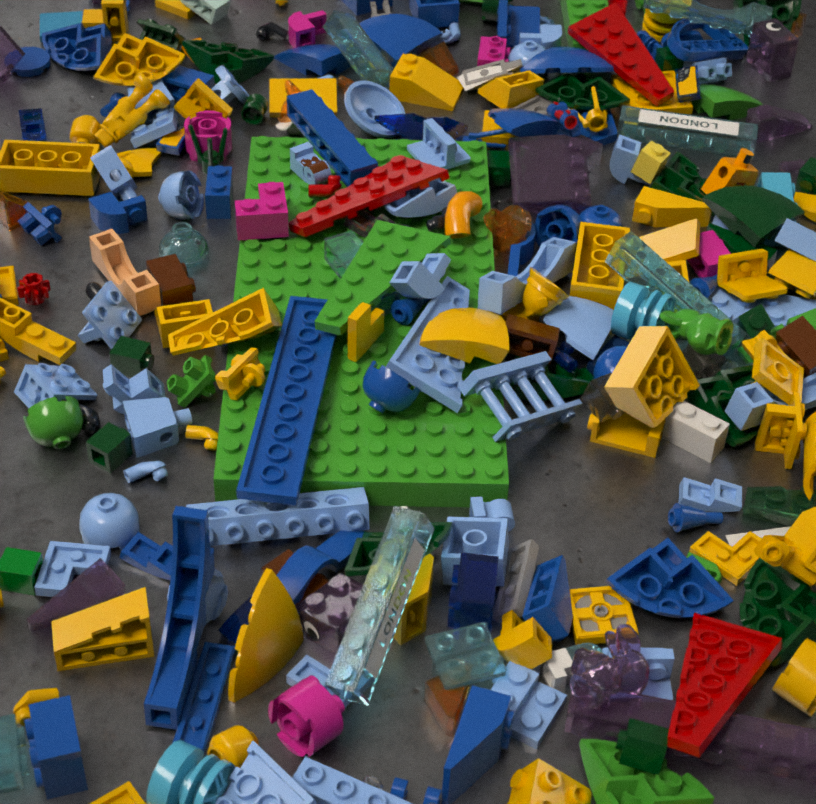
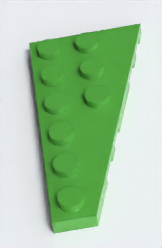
M377 220L315 319V329L341 336L348 330V316L360 303L364 302L376 307L381 302V297L387 292L391 294L396 290L390 284V281L402 261H420L422 263L426 254L436 253L441 248H447L451 244L450 236Z

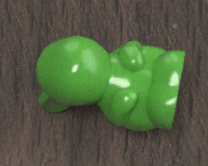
M682 309L675 313L668 310L661 312L659 315L664 322L669 324V329L674 339L687 340L691 348L699 354L723 355L730 347L733 323L729 319L719 320L710 313L700 314L694 309Z

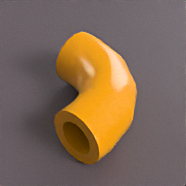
M472 191L458 192L449 201L445 214V235L450 236V239L464 238L471 235L470 217L477 215L482 208V199L477 193Z

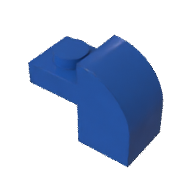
M112 192L88 198L91 219L102 231L113 229L116 234H124L129 232L128 226L148 220L146 200L142 195L121 202L116 199Z

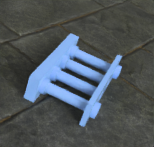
M546 351L473 370L458 387L464 396L475 393L481 395L502 425V428L492 437L495 442L505 438L511 441L523 433L560 421L563 424L567 423L576 416L575 411L583 404L580 399L565 403L544 374V368L552 360ZM528 378L537 381L554 407L549 409L546 407L528 381ZM510 383L520 387L536 410V413L530 414L510 386ZM492 388L501 391L519 418L513 420L510 418L492 392Z

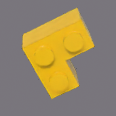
M102 0V9H84L82 24L85 28L105 23L112 34V41H120L124 33L128 34L126 0Z

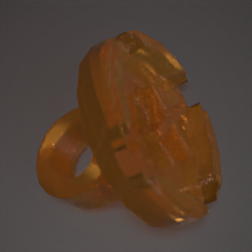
M510 205L502 211L493 208L483 216L485 225L492 232L493 248L505 254H510L511 245L527 240L525 236L532 227L529 212L518 205Z

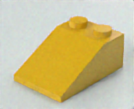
M402 54L390 75L389 91L401 102L453 111L464 90L458 79L424 57H418L414 54Z

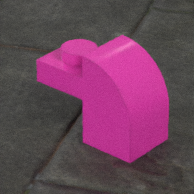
M323 10L305 15L298 11L293 13L288 19L289 43L293 48L315 45V35L327 33V14Z

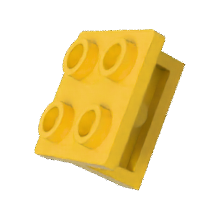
M199 78L174 105V109L185 119L189 116L192 119L196 117L197 112L208 110L220 112L227 119L233 110Z
M793 392L789 406L766 404L755 441L756 451L784 454L785 469H791L794 460L799 459L800 440H805L807 433V424L802 422L805 405L800 403L799 392Z

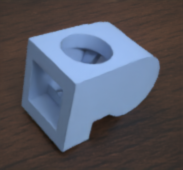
M470 497L469 517L508 518V532L514 528L515 520L511 503L508 500L495 499L490 502H483L482 497Z

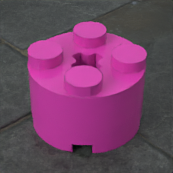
M210 110L197 112L196 117L190 119V116L186 118L184 122L185 144L190 159L198 161L188 128L191 124L196 133L202 154L208 150L207 139L209 137L212 138L213 150L218 153L223 129H228L224 149L225 161L227 155L232 150L231 120L228 117L225 119L220 112Z
M313 675L302 679L269 703L268 715L271 724L277 722L281 730L277 733L278 738L289 751L299 757H303L308 754V757L313 755L337 738L343 731L341 713L345 711V706L342 700L337 695H331Z

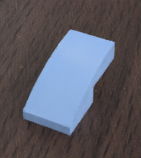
M683 477L679 484L678 503L710 512L740 511L742 508V486L716 478L711 485Z

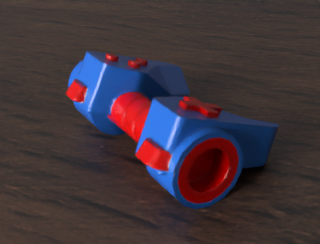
M553 102L547 107L548 116L560 122L561 126L559 129L561 131L567 129L571 138L581 136L578 112L575 109L568 110L567 104L564 102Z

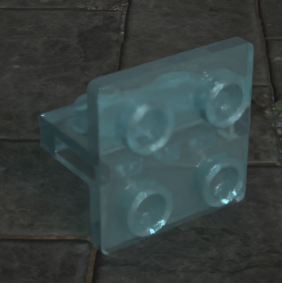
M484 622L425 637V644L432 659L431 681L435 690L441 688L451 690L506 675V667Z

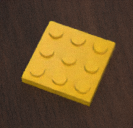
M674 70L662 71L672 86L674 95L672 99L659 106H655L618 74L611 75V85L630 99V103L621 106L627 119H639L640 109L678 115L692 114L693 106L687 94L679 95L678 77Z

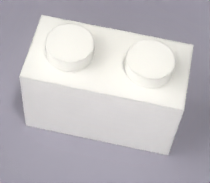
M686 401L678 402L673 407V411L666 417L662 438L711 463L725 447L730 424Z

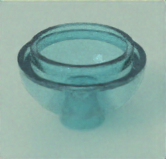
M179 222L174 224L172 230L167 232L161 239L158 251L159 257L176 254L180 263L184 262L186 268H192L202 263L208 257L209 246L206 238L199 231L193 229L189 223Z

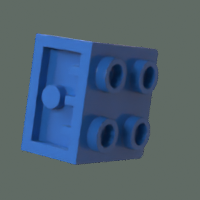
M499 0L497 36L507 39L506 47L519 45L520 33H540V7L508 5V0Z

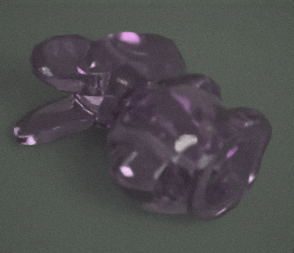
M620 624L617 627L616 633L613 631L605 632L606 644L612 658L604 653L582 647L574 653L571 665L570 687L576 701L586 711L599 708L606 698H609L611 694L619 693L620 690L627 694L637 695L642 694L648 686L650 664L641 653V641L637 632L628 624Z

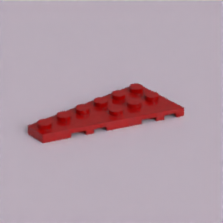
M616 2L568 26L567 33L588 51L598 55L612 65L616 74L655 106H659L673 98L674 90Z
M403 155L395 156L387 164L374 168L372 173L358 178L350 186L336 191L335 195L317 202L315 207L299 213L295 219L288 222L290 232L307 237L333 226L336 219L354 218L357 216L356 211L366 207L371 211L405 197L408 190L428 188V182L438 178L440 181L450 179L448 169L407 158Z
M694 613L693 625L689 634L688 648H686L680 676V686L676 695V705L672 713L668 732V747L700 757L782 649V638Z

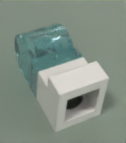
M582 643L552 651V658L541 664L540 672L547 686L565 693L566 684L579 680L592 681L600 675L603 652L599 646L593 643Z

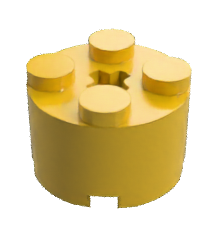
M807 638L788 662L789 665L784 673L782 672L772 691L803 713L812 717L816 712V642Z

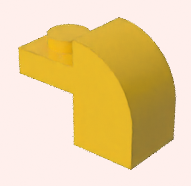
M513 610L502 615L501 635L491 640V643L507 663L511 661L533 669L552 658V638L534 617L523 622Z

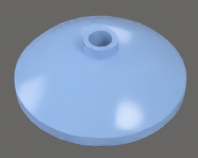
M357 81L346 90L344 95L346 110L352 121L360 129L370 135L381 138L395 137L404 129L406 125L405 110L397 97L388 89L371 81Z

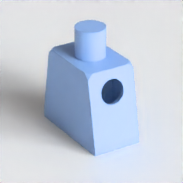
M111 145L90 157L117 200L122 198L124 201L137 197L134 191L137 189V185Z
M161 397L122 401L125 423L128 432L131 433L136 458L176 445L179 442L178 428L192 425L189 408L173 411L169 398Z

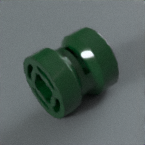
M251 94L241 111L242 119L250 125L260 124L269 107L267 99L260 94Z

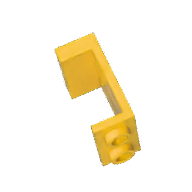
M606 389L602 396L597 395L594 405L596 414H590L587 429L591 430L590 442L655 458L663 435L666 418L657 427H650L617 408L613 403H609L610 396Z

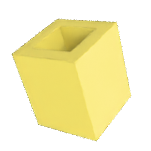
M650 141L640 151L631 172L651 184L662 172L671 153L664 149L662 145Z

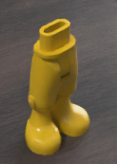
M138 73L134 77L135 88L133 93L129 97L125 96L118 100V104L108 114L102 124L99 125L100 129L94 134L105 148L113 142L117 144L119 140L131 133L136 127L145 124L149 112L155 109H165L170 104L167 96L156 89L140 108L135 109L136 104L153 90L151 81L144 74Z

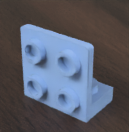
M39 363L38 365L25 364L14 390V393L28 408L52 397H57L58 402L61 399H66L65 396H71L77 400H96L97 393L90 387V384L83 380L73 367L67 364H61L60 366Z

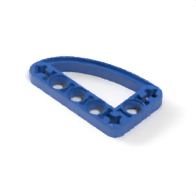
M696 15L679 20L674 24L667 37V45L671 52L677 58L687 62L727 58V60L742 59L748 50V46L719 20L710 15ZM702 29L713 40L681 41L679 35L690 30Z

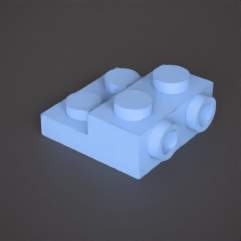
M509 661L506 667L500 665L496 669L492 679L494 685L491 690L511 696L510 710L515 711L511 727L512 738L534 749H538L564 707L567 695L539 682V673Z

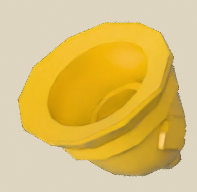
M530 267V276L527 278L528 282L523 293L524 313L527 317L542 316L549 313L557 305H561L569 296L548 278Z

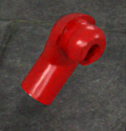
M329 175L328 184H309L308 196H331L341 189V177L339 175Z

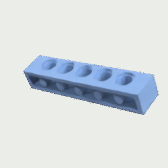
M364 487L299 493L297 505L245 499L186 505L188 508L208 510L210 546L333 534L340 530H370L369 503Z

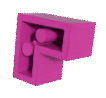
M283 182L258 184L259 199L235 200L238 240L289 237L288 209Z

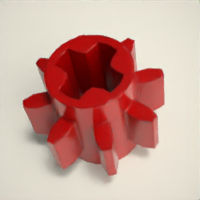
M29 273L22 280H19L20 286L17 287L19 298L25 297L26 303L39 305L45 301V298H49V291H51L49 280L43 281L42 275Z

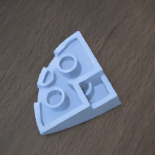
M438 178L428 182V188L408 190L405 197L383 206L389 213L397 217H422L442 211L443 208L447 207L449 201L457 193L454 184L440 181Z
M569 296L561 305H557L553 310L545 314L543 321L547 325L560 328L565 333L566 342L594 360L611 329V319L614 310L588 299Z

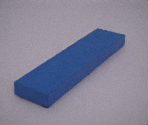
M204 642L173 743L182 740L200 748L204 752V757L207 753L236 656L235 646Z

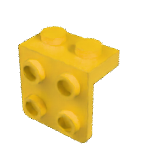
M764 249L720 255L718 257V286L727 290V293L739 297L743 302L752 303L760 298L775 299L779 295L787 294L788 289L781 283L766 276L768 251Z
M538 758L524 768L518 769L513 774L510 781L511 793L507 804H590L592 793L585 785Z

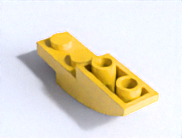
M0 298V337L9 345L37 362L46 358L58 365L64 363L76 351V342L32 321V313Z

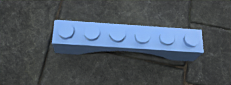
M552 237L541 244L531 263L519 275L512 276L491 271L480 277L478 308L502 315L505 311L522 302L524 289L528 282L527 278L530 276V267L537 270L553 283L572 272L576 242Z
M816 372L803 379L802 403L805 405V410L816 406ZM755 382L736 388L725 412L742 431L761 424L767 403L788 404L760 383Z

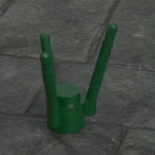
M190 124L188 128L197 153L198 162L202 163V171L207 174L208 166H218L224 161L228 129H223L218 153L213 150L212 138L209 137L207 139L208 150L202 154L196 133Z

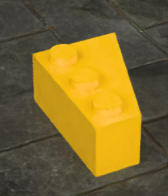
M146 587L51 621L57 671L155 657Z

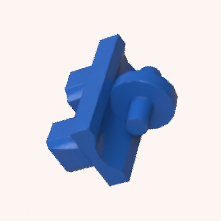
M29 202L23 206L27 213L17 222L27 234L30 233L39 245L42 246L51 238L56 243L63 239L54 230V225L61 222L62 216L61 210L56 205L43 207L42 213Z

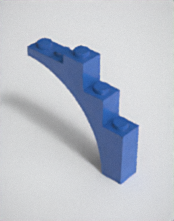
M175 506L172 514L173 551L168 604L159 652L144 701L146 725L177 730L197 668V647L207 620L205 598L215 572L214 548L210 547L208 510Z

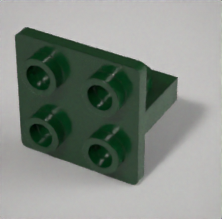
M138 19L137 24L143 29L140 40H143L146 36L180 52L185 37L177 32V28L169 24H165V26L159 25V23L152 19H147L146 21Z

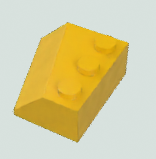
M639 326L604 388L617 408L650 427H657L673 411V406L677 402H683L687 398V393L690 390H696L700 384L668 326Z

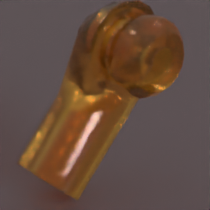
M340 76L337 80V85L345 89L343 92L345 95L348 87L355 81Z

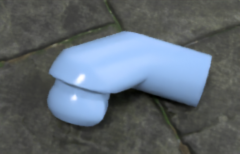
M456 22L451 23L449 29H445V33L442 31L443 35L441 36L442 42L445 44H451L460 39L459 24Z

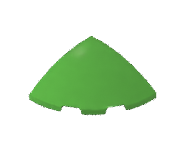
M697 85L696 93L687 94L693 108L699 114L706 112L711 118L724 115L729 121L765 113L768 110L764 104L755 98L722 86Z
M580 739L579 746L583 765L596 804H713L714 797L706 787L689 773L681 777L679 774L668 769L665 758L660 773L657 775L619 764L621 750L615 749L616 742Z

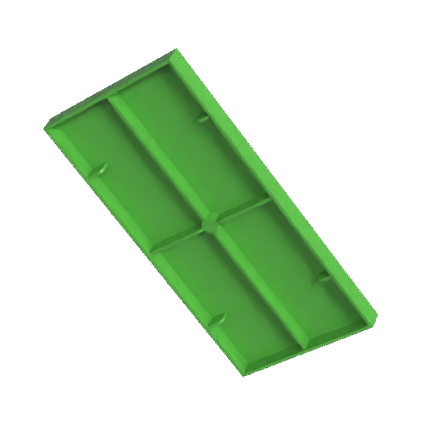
M289 136L252 137L245 199H259L258 184L283 182L288 209V222H290L299 213L315 207L317 202L330 198L331 196L309 197V184L305 183L290 169V148L309 141L306 138H291ZM356 138L361 146L366 148L368 154L376 159L378 166L387 164L391 158L398 155L414 159L407 151V145L422 141ZM477 140L456 141L471 157L470 162L448 169L450 179L445 181L454 184L457 193L462 191L477 193L482 199V208L477 215L470 217V236L450 239L451 244L447 248H441L436 252L445 253L451 259L444 276L439 282L442 284L448 276L470 290L468 308H478L479 278L491 271H495L486 142ZM313 147V152L321 160H324L322 156L317 152V150ZM330 167V169H331V174H332V175H337V174L333 171V169ZM341 180V181H340V184H342L341 189H344V188H346L347 186H346V185L343 183V181ZM324 181V182H322V183H320V184H321V185L328 184V181ZM381 206L371 211L366 207L356 211L357 216L373 225L377 220L428 231L427 221L431 220L434 216L441 215L442 211L422 217H397L389 213L384 206ZM346 217L334 220L333 226L307 237L290 232L289 229V237L240 240L233 302L264 288L277 306L283 324L290 296L328 300L366 239V236L348 227L347 224L354 218L348 219ZM438 231L435 232V233H438V234H443V235H445V232H438ZM397 290L391 294L387 292L381 297V302L376 307L371 306V312L375 308L384 310V332L357 362L348 359V330L341 336L337 335L300 493L364 487L369 506L470 507V497H482L483 502H490L495 499L507 500L509 476L506 438L497 442L492 438L502 428V425L481 395L475 393L464 396L461 392L462 407L458 413L421 391L410 407L400 412H392L386 409L382 414L369 406L371 399L364 394L362 387L366 370L373 360L378 363L377 369H380L381 365L386 367L429 303L427 302L422 306L410 324L402 325L392 316L391 305L394 301L406 299V297L402 296ZM281 327L259 338L228 344L226 371L231 367V361L237 354L244 355L250 348H257L259 352L258 359L264 365L266 372L264 373V383L258 387L251 386L238 400H230L227 390H223L213 478L215 502L238 500L236 490ZM474 356L470 363L465 362L462 380L464 381L473 370L496 364ZM411 385L410 389L413 391L415 387ZM492 388V392L504 408L503 394L500 390Z

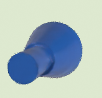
M717 274L712 277L694 278L689 284L707 301L718 285Z
M431 298L396 300L391 305L392 316L398 323L408 325L422 306L429 302Z
M675 503L668 512V523L675 532L705 524H722L723 514L721 512H705L680 503Z

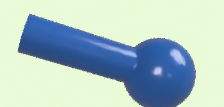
M120 92L114 93L110 98V103L101 108V115L104 117L108 116L118 104V100L125 97V95Z

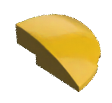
M124 33L119 43H114L95 73L94 79L110 85L133 86L135 85L134 77L138 73H142L151 82H154L175 70L182 63L186 54L146 36L143 40Z
M453 308L439 313L428 322L421 334L419 345L470 363L474 356L495 364H500L509 352V336L506 323L499 314L478 308Z
M268 568L265 569L250 600L252 607L248 617L249 625H241L235 649L239 652L235 663L236 668L230 671L228 701L234 703L253 693L271 680L290 661L304 641L301 621L292 598L273 570Z

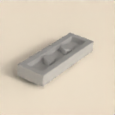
M532 539L514 546L508 551L504 587L500 586L493 619L500 625H502V615L510 610H513L519 618L523 615L539 550V545Z

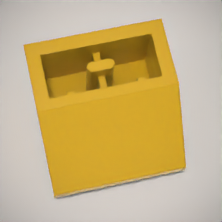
M528 70L495 78L479 88L478 93L499 108H514L538 96L539 94L535 90L543 85L544 79Z
M789 249L770 268L768 273L774 275V280L794 291L795 287H797L796 293L808 299L816 300V262Z
M209 299L156 307L154 310L163 348L170 347L168 334L213 313Z
M431 554L424 556L420 561L392 635L400 646L426 631L432 598L434 557ZM407 568L406 571H407L409 574H408V575H405V576H404V579H405V581L408 583L409 581L407 580L406 577L411 576V572H410V571L408 570V568ZM403 569L396 573H390L383 580L379 581L378 621L381 625ZM403 582V583L401 584V586L404 585V587H405L404 592H405V590H406V584H405V582ZM397 596L396 599H395V602H396L397 599H399V605H400L401 599H400L399 596ZM394 602L393 605H394V606L396 607V609L398 610L399 605L397 606V605L395 604V602ZM392 608L391 610L394 614L389 615L388 618L393 622L394 620L391 617L395 616L397 612ZM387 622L385 628L387 625H389L391 629V623Z

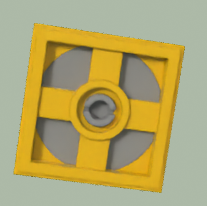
M610 586L569 589L573 615L571 628L576 645L638 639L639 632L630 602Z

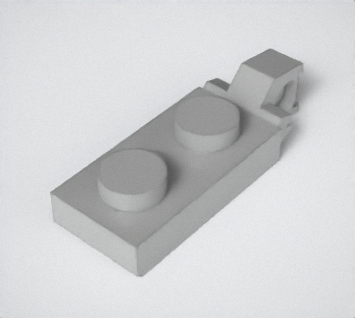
M503 59L464 70L462 74L464 75L466 86L491 79L466 92L479 89L495 78L520 73V69L523 67L521 59L511 62H504ZM501 65L502 72L486 76L489 71L483 68ZM483 69L480 71V75L485 77L468 81L466 73Z

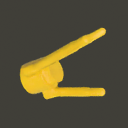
M592 86L594 109L588 112L586 119L579 113L578 117L584 128L589 127L591 131L599 132L608 127L607 109L603 110V112L601 111L596 88Z

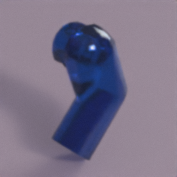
M563 341L560 347H557L554 351V361L568 372H573L578 365L577 361L570 356L574 352V347Z

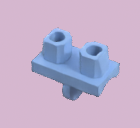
M727 58L692 62V67L695 66L697 85L727 80V77L732 76V64L727 63Z

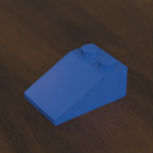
M472 685L444 765L441 804H452L498 762L502 749L508 750L512 737L511 727L515 711L510 710V695Z

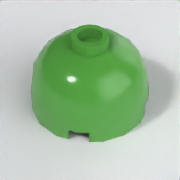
M65 396L67 401L58 402L57 397H52L31 406L27 410L29 415L27 417L24 415L23 417L31 438L37 444L54 447L55 449H63L69 446L71 441L79 435L83 425L82 411L77 399Z

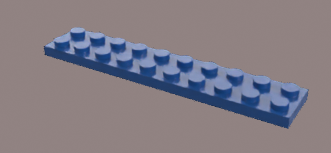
M290 296L236 490L237 499L297 505L337 338L336 334L315 329L314 321L327 302V299Z

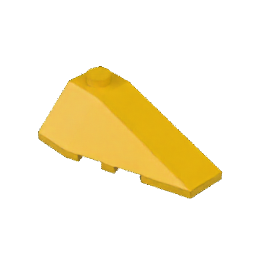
M262 288L168 334L170 352L174 356L259 338L282 327L279 310L266 290Z

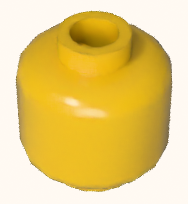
M82 115L75 118L69 134L71 143L99 144L97 137L94 136L100 129V123L91 115Z
M235 725L212 737L207 755L214 754L220 760L225 759L233 763L235 768H240L249 755L246 750L251 742L254 741L259 746V741L253 732L244 726Z

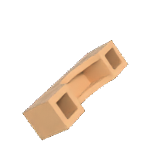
M113 229L89 236L92 261L108 281H112L139 316L154 311L156 307L161 306L159 283L148 270L139 273L135 270L127 255L124 242Z

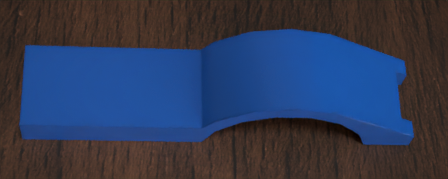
M515 208L514 220L521 222V225L513 223L512 235L521 238L523 242L513 244L510 247L508 275L512 276L518 275L519 265L525 264L531 259L535 247V225L521 208Z
M340 530L317 548L306 545L299 548L289 557L276 576L290 594L294 605L302 600L305 590L319 570L326 567L337 573L347 565L356 538H362L363 531Z

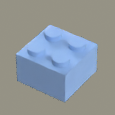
M447 517V522H452V530L443 542L441 554L443 584L504 587L509 550L508 518Z

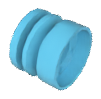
M633 282L627 283L622 289L613 311L611 333L630 340L635 335L639 326L669 327V324L664 322L659 315L663 311L670 310L674 312V296L668 293L662 295V292L658 290L653 291L649 296V289L646 286Z
M182 740L175 741L166 749L152 773L146 795L147 804H215L217 799L224 795L232 782L229 777L234 771L235 765L225 759L220 760L214 754L204 757V752L200 748Z

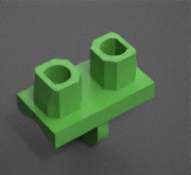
M204 355L200 360L189 357L183 365V372L186 375L182 378L173 374L167 380L168 391L177 396L178 405L185 408L195 397L199 398L201 395L211 397L216 392L213 384L216 381V375L211 368V357Z

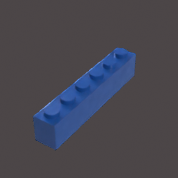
M312 89L287 96V116L333 171L341 177V180L347 187L353 184L356 179L365 177L372 173L374 168L379 167L376 159L368 154L366 148L361 146L354 134L347 130L344 123L334 115L332 109H329L323 102V99Z

